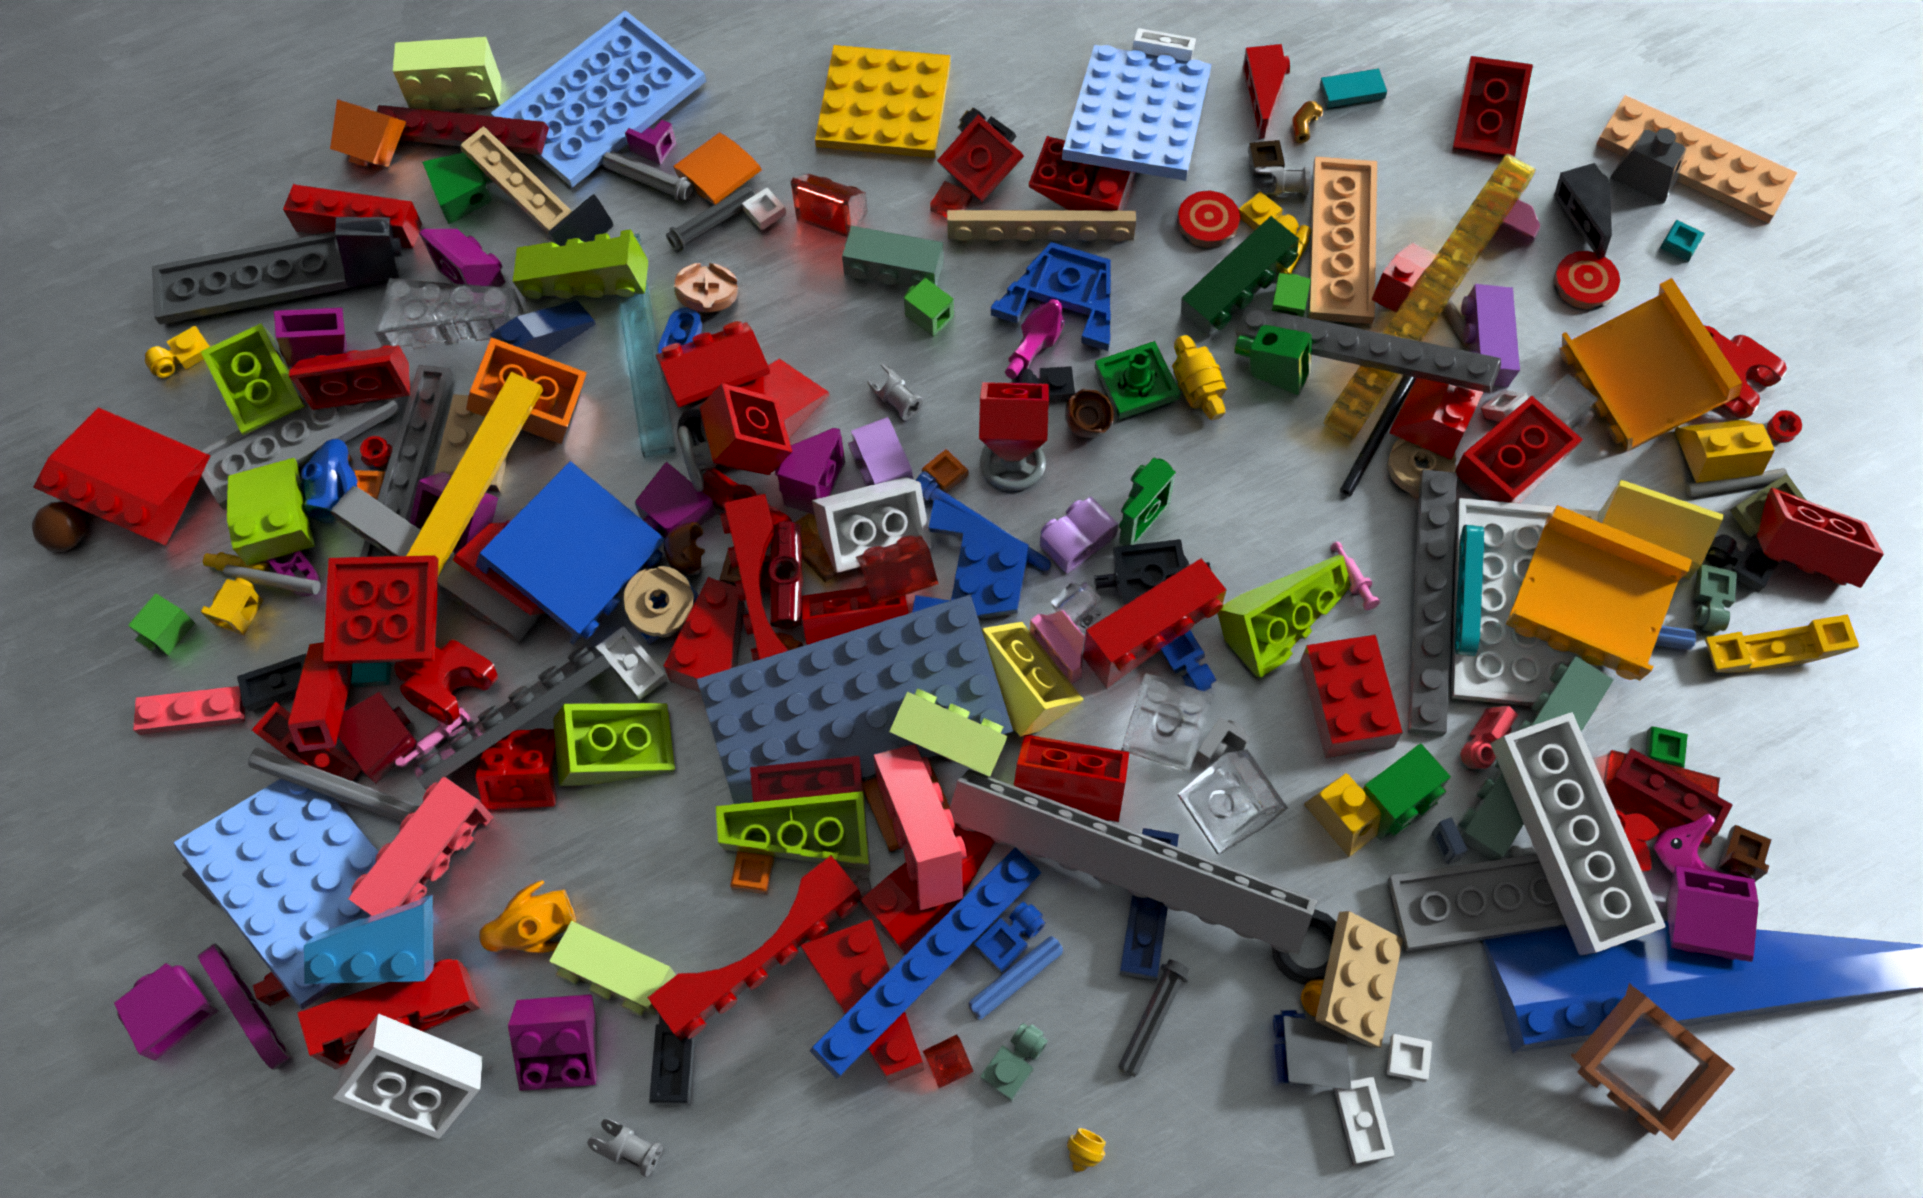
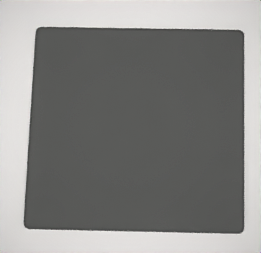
M1284 1016L1289 1082L1350 1090L1351 1081L1346 1036L1315 1020Z

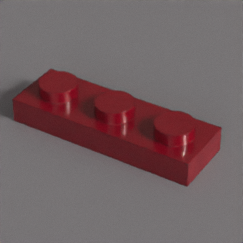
M1632 748L1625 754L1611 781L1686 824L1695 822L1704 815L1710 814L1715 818V822L1705 835L1712 839L1718 835L1733 806L1728 801Z
M860 756L750 767L753 802L863 791Z

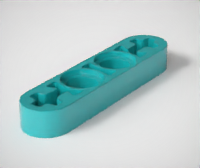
M1465 524L1460 535L1455 624V653L1458 655L1476 656L1480 643L1484 558L1483 526Z

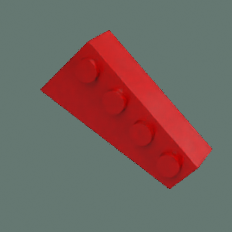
M1200 558L1086 629L1083 658L1104 687L1108 689L1160 651L1161 648L1171 643L1175 638L1187 633L1203 618H1210L1217 614L1223 608L1227 589L1203 559Z
M872 919L800 945L804 956L843 1015L890 971ZM904 1012L867 1049L889 1084L924 1071L919 1049Z
M445 959L434 964L433 971L425 981L387 982L297 1013L309 1056L336 1070L347 1065L358 1039L378 1014L425 1032L480 1009L467 967L457 959Z

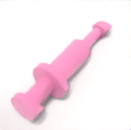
M1334 542L1331 545L1332 552L1337 551L1339 555L1344 556L1349 580L1352 583L1350 587L1351 593L1353 595H1361L1364 601L1362 606L1365 610L1374 609L1380 604V600L1378 597H1373L1369 590L1372 586L1371 579L1368 577L1364 578L1353 558H1349L1345 554L1342 544Z
M459 707V714L461 716L452 725L447 726L437 721L439 726L417 742L416 749L404 758L400 756L396 759V765L402 768L407 766L408 762L417 755L442 742L464 721L469 723L472 719L462 707Z

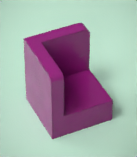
M662 119L654 130L648 127L642 133L628 128L625 132L631 152L661 165L677 144L672 124Z

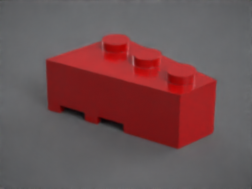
M711 577L707 578L663 665L670 682L701 693L697 682L698 678L738 666V647L741 641L745 604L744 601H739L735 586Z

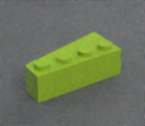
M631 229L621 231L620 237L610 238L607 233L595 235V241L583 242L579 238L567 239L564 246H559L553 242L517 247L512 282L523 296L531 299H539L542 296L571 298L575 295H587L592 298H600L603 295L632 297L634 294H645L649 260Z
M863 791L716 806L718 843L723 850L769 855L777 858L819 864L832 855L841 867L871 871Z

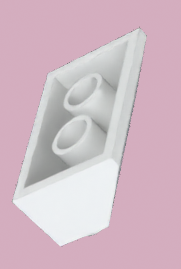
M902 477L812 500L819 536L837 573L932 548L921 483L911 478Z
M378 1014L358 1039L334 1091L333 1099L440 1139L480 1090L483 1056Z

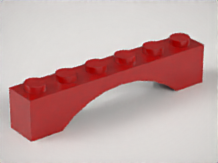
M766 494L724 503L726 513L720 514L724 534L731 533L734 546L728 547V553L732 568L739 567L741 580L735 581L739 601L746 600L749 614L743 615L747 635L754 634L757 648L750 650L753 661H757L789 651L777 638L767 620L760 587L763 561L775 532Z
M830 855L801 878L796 899L788 916L775 934L759 949L742 960L720 969L700 973H678L647 998L680 1041L686 1036L688 1039L693 1038L706 1027L707 1023L705 1021L716 1012L723 1014L731 1009L738 1001L736 997L747 988L753 990L760 986L768 978L767 972L777 964L784 966L793 960L799 953L797 949L800 945L808 940L813 941L821 938L829 929L827 925L837 917L843 919L850 915L859 905L857 903L861 899L859 889L832 855Z

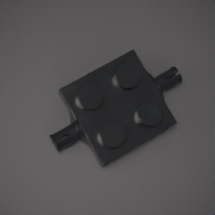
M1181 539L1113 547L1114 574L1094 575L1095 590L1116 587L1121 597L1122 607L1191 565L1183 553ZM1205 562L1207 566L1211 569L1210 562Z

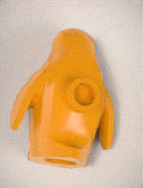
M541 880L518 891L508 902L505 910L494 921L485 924L480 929L479 941L482 947L490 952H498L504 949L532 953L555 951L560 941L551 942L549 940L565 932L571 921H577L566 890L551 891L531 896L534 891L544 884V881Z

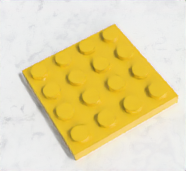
M833 45L815 136L816 147L936 158L951 55Z

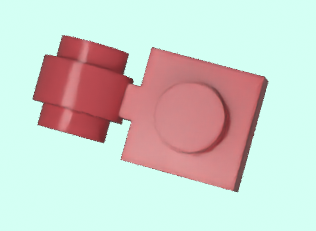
M1510 706L1487 708L1469 734L1473 739L1467 742L1461 750L1460 757L1462 762L1470 769H1486L1490 767L1496 758L1490 743L1511 733V726L1518 714Z

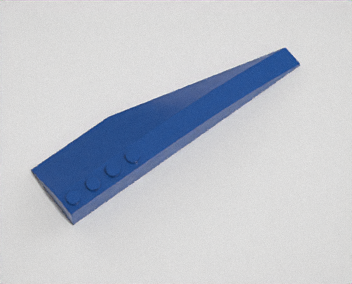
M1664 921L1665 928L1586 955H1579L1568 927L1482 941L1512 1053L1586 1042L1626 995L1629 983L1683 1027L1923 990V944L1756 929L1754 957L1752 962L1671 948L1668 921ZM1640 1015L1623 1036L1658 1031L1659 1029Z

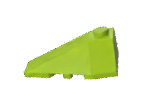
M1334 556L1240 594L1225 603L1223 608L1217 613L1224 640L1256 677L1261 678L1285 663L1293 654L1291 652L1292 647L1300 638L1306 639L1312 632L1311 625L1321 614L1327 615L1351 587L1344 556Z

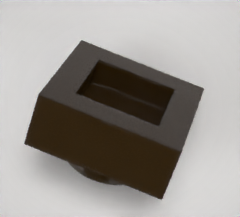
M1280 140L1249 143L1248 154L1253 175L1266 174L1255 172L1257 167H1285Z

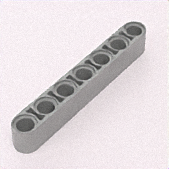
M352 486L330 511L332 516L342 525L387 556H406L421 531L356 486ZM452 552L438 576V590L510 640L519 643L539 619L540 614L530 616L453 561L455 553Z

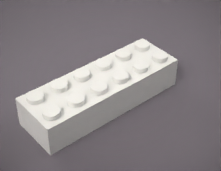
M1573 712L1504 735L1490 743L1579 955L1596 953L1665 928V923Z

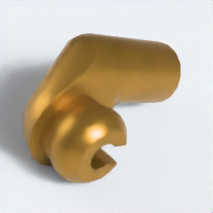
M1316 101L1305 102L1292 118L1295 141L1298 143H1304L1310 139L1308 123L1311 120H1318V116L1321 117L1323 114L1322 106L1317 104Z

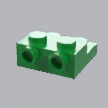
M1153 457L1146 466L1140 465L1131 477V482H1133L1132 489L1128 495L1129 498L1121 509L1123 516L1119 524L1121 529L1119 543L1123 546L1134 545L1170 504L1176 472L1165 460Z

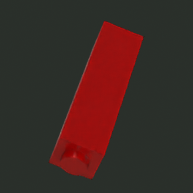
M324 642L309 644L288 721V727L298 752L335 747L352 678L353 663H325L323 661Z

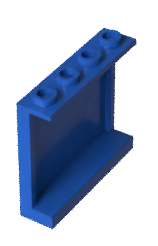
M570 461L479 553L475 566L485 574L492 569L568 630L573 635L569 643L574 646L581 637L587 640L600 625L596 620L603 613L609 616L622 601L618 596L625 590L628 582L635 574L642 571L646 566L652 569L664 555L660 549L664 544L665 538Z

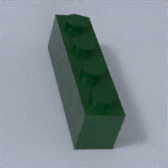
M1270 216L1181 298V314L1208 337L1216 329L1222 330L1231 320V315L1239 308L1241 310L1245 309L1251 303L1254 294L1258 290L1269 287L1274 281L1276 274L1283 267L1287 269L1296 261L1299 238Z

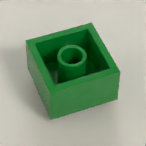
M1422 743L1418 744L1363 787L1365 794L1381 812L1377 834L1380 841L1389 834L1394 838L1399 836L1411 825V820L1418 814L1423 817L1438 805L1437 801L1447 792L1443 787L1451 776Z

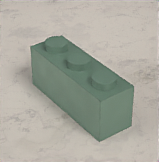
M851 225L842 254L844 274L856 279L866 278L881 281L888 285L898 284L909 287L917 286L924 278H927L937 286L944 263L943 242Z

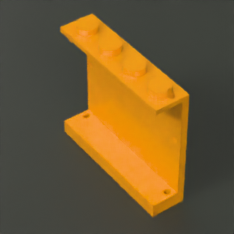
M1673 278L1660 283L1658 296L1572 340L1567 332L1562 333V347L1559 350L1563 360L1567 365L1573 364L1578 372L1575 374L1579 386L1583 391H1590L1594 398L1591 402L1599 417H1606L1611 425L1608 427L1611 437L1616 444L1621 442L1627 452L1740 396L1741 380Z
M1557 505L1547 517L1505 625L1515 628V632L1522 636L1536 637L1546 641L1555 650L1562 652L1570 651L1582 656V660L1588 664L1595 666L1603 665L1613 669L1617 675L1624 679H1637L1641 681L1654 667L1648 664L1677 583L1688 573L1692 560Z

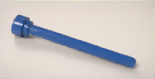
M923 471L916 478L915 481L921 483L923 500L926 499L929 502L931 500L934 501V499L940 500L1012 536L939 489L940 485L936 483V478ZM1029 547L1027 561L1042 571L1049 570L1051 568V561Z

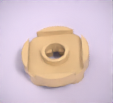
M1399 438L1394 443L1386 464L1393 481L1401 489L1409 492L1411 496L1419 498L1420 474L1423 468L1416 465L1415 459L1418 458L1420 461L1426 459L1429 461L1427 469L1424 470L1455 473L1456 453H1454L1452 460Z
M666 566L638 572L628 582L624 591L625 612L630 623L640 632L650 636L669 637L674 632L682 629L694 605V595L688 580L677 570ZM665 594V602L668 605L665 608H652L653 602L650 598Z

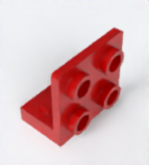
M554 729L515 730L483 751L475 777L481 802L486 809L555 806L557 794L551 770L556 754Z

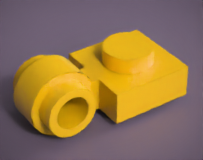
M1262 192L1257 193L1239 208L1240 219L1254 230L1270 216L1293 234L1297 233L1299 228L1297 220L1292 215H1282L1283 209Z
M193 326L166 341L171 348L169 351L159 346L147 350L145 353V364L153 375L166 378L175 372V367L179 363L187 370L203 361L204 358L200 351L210 346L197 327Z

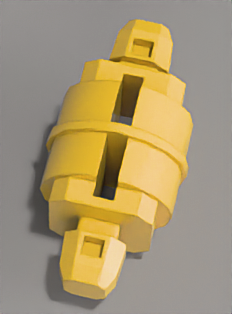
M1188 335L1178 337L1174 342L1177 359L1173 363L1172 368L1178 381L1179 389L1183 392L1191 408L1202 407L1205 415L1212 421L1222 418L1225 414V406L1221 397L1227 391V387L1219 365L1216 364L1206 346L1197 348L1192 338Z

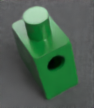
M464 153L422 162L448 224L465 217L491 202L492 199L486 185L493 183V181Z
M1263 325L1260 327L1255 339L1240 335L1236 342L1234 353L1250 358V374L1253 377L1293 394L1300 395L1312 371V334Z

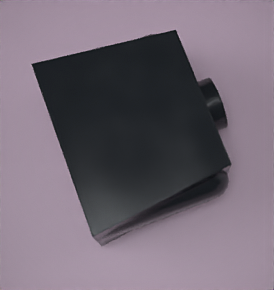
M336 217L335 236L348 287L399 278V257L403 256L400 238H394L390 217Z

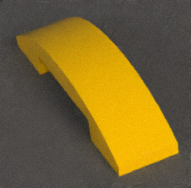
M1848 614L1815 619L1807 626L1743 636L1742 632L1706 637L1705 639L1714 670L1721 673L1754 672L1784 668L1833 657L1859 648V643Z

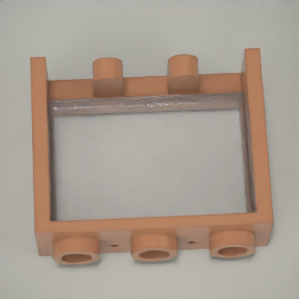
M1630 983L1623 999L1576 1054L1572 1053L1570 1055L1581 1066L1577 1073L1595 1088L1602 1083L1611 1090L1606 1096L1625 1112L1632 1107L1639 1113L1636 1120L1649 1132L1656 1136L1661 1131L1673 1141L1735 1070L1734 1067Z

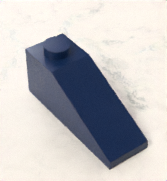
M575 300L516 316L491 332L490 336L546 357L596 325V322L579 301Z

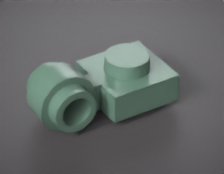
M1703 564L1697 570L1695 600L1707 603L1706 605H1699L1694 616V624L1699 625L1701 630L1717 633L1719 630L1725 631L1730 621V611L1725 610L1724 607L1730 608L1735 602L1737 572Z
M1022 1023L1010 1041L1015 1045L1014 1053L1002 1045L981 1074L980 1079L1012 1102L1034 1070L1031 1065L1024 1061L1025 1058L1030 1056L1036 1060L1048 1043V1040L1043 1037L1044 1033L1033 1024L1027 1026L1025 1023Z

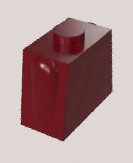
M379 692L343 712L338 737L364 773L375 784L397 766L395 763L396 759L400 756L406 757L416 749L417 740L406 727L412 723L400 706L393 710Z

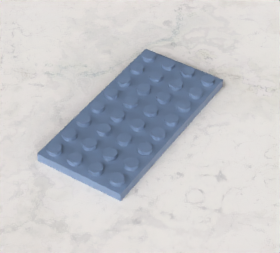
M971 595L697 679L734 804L753 802L750 767L860 756L862 778L874 775V754L915 744L889 731L906 693L915 694L917 688L936 696L937 699L934 703L948 709L950 703L969 711L968 719L981 724L983 718L1003 726L1001 734L1013 731ZM916 744L921 757L926 756L929 758L938 755V753Z

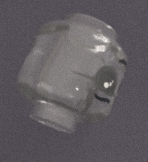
M1085 581L1081 585L1077 582H1071L1053 599L1052 607L1056 612L1064 610L1079 630L1084 632L1101 616L1102 607L1100 604L1103 600Z

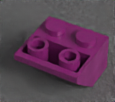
M1675 866L1666 898L1671 948L1682 949L1691 953L1698 952L1720 956L1729 960L1737 959L1752 962L1759 906L1755 879Z
M592 994L516 1000L508 1023V1031L519 1091L596 1085L597 1022Z

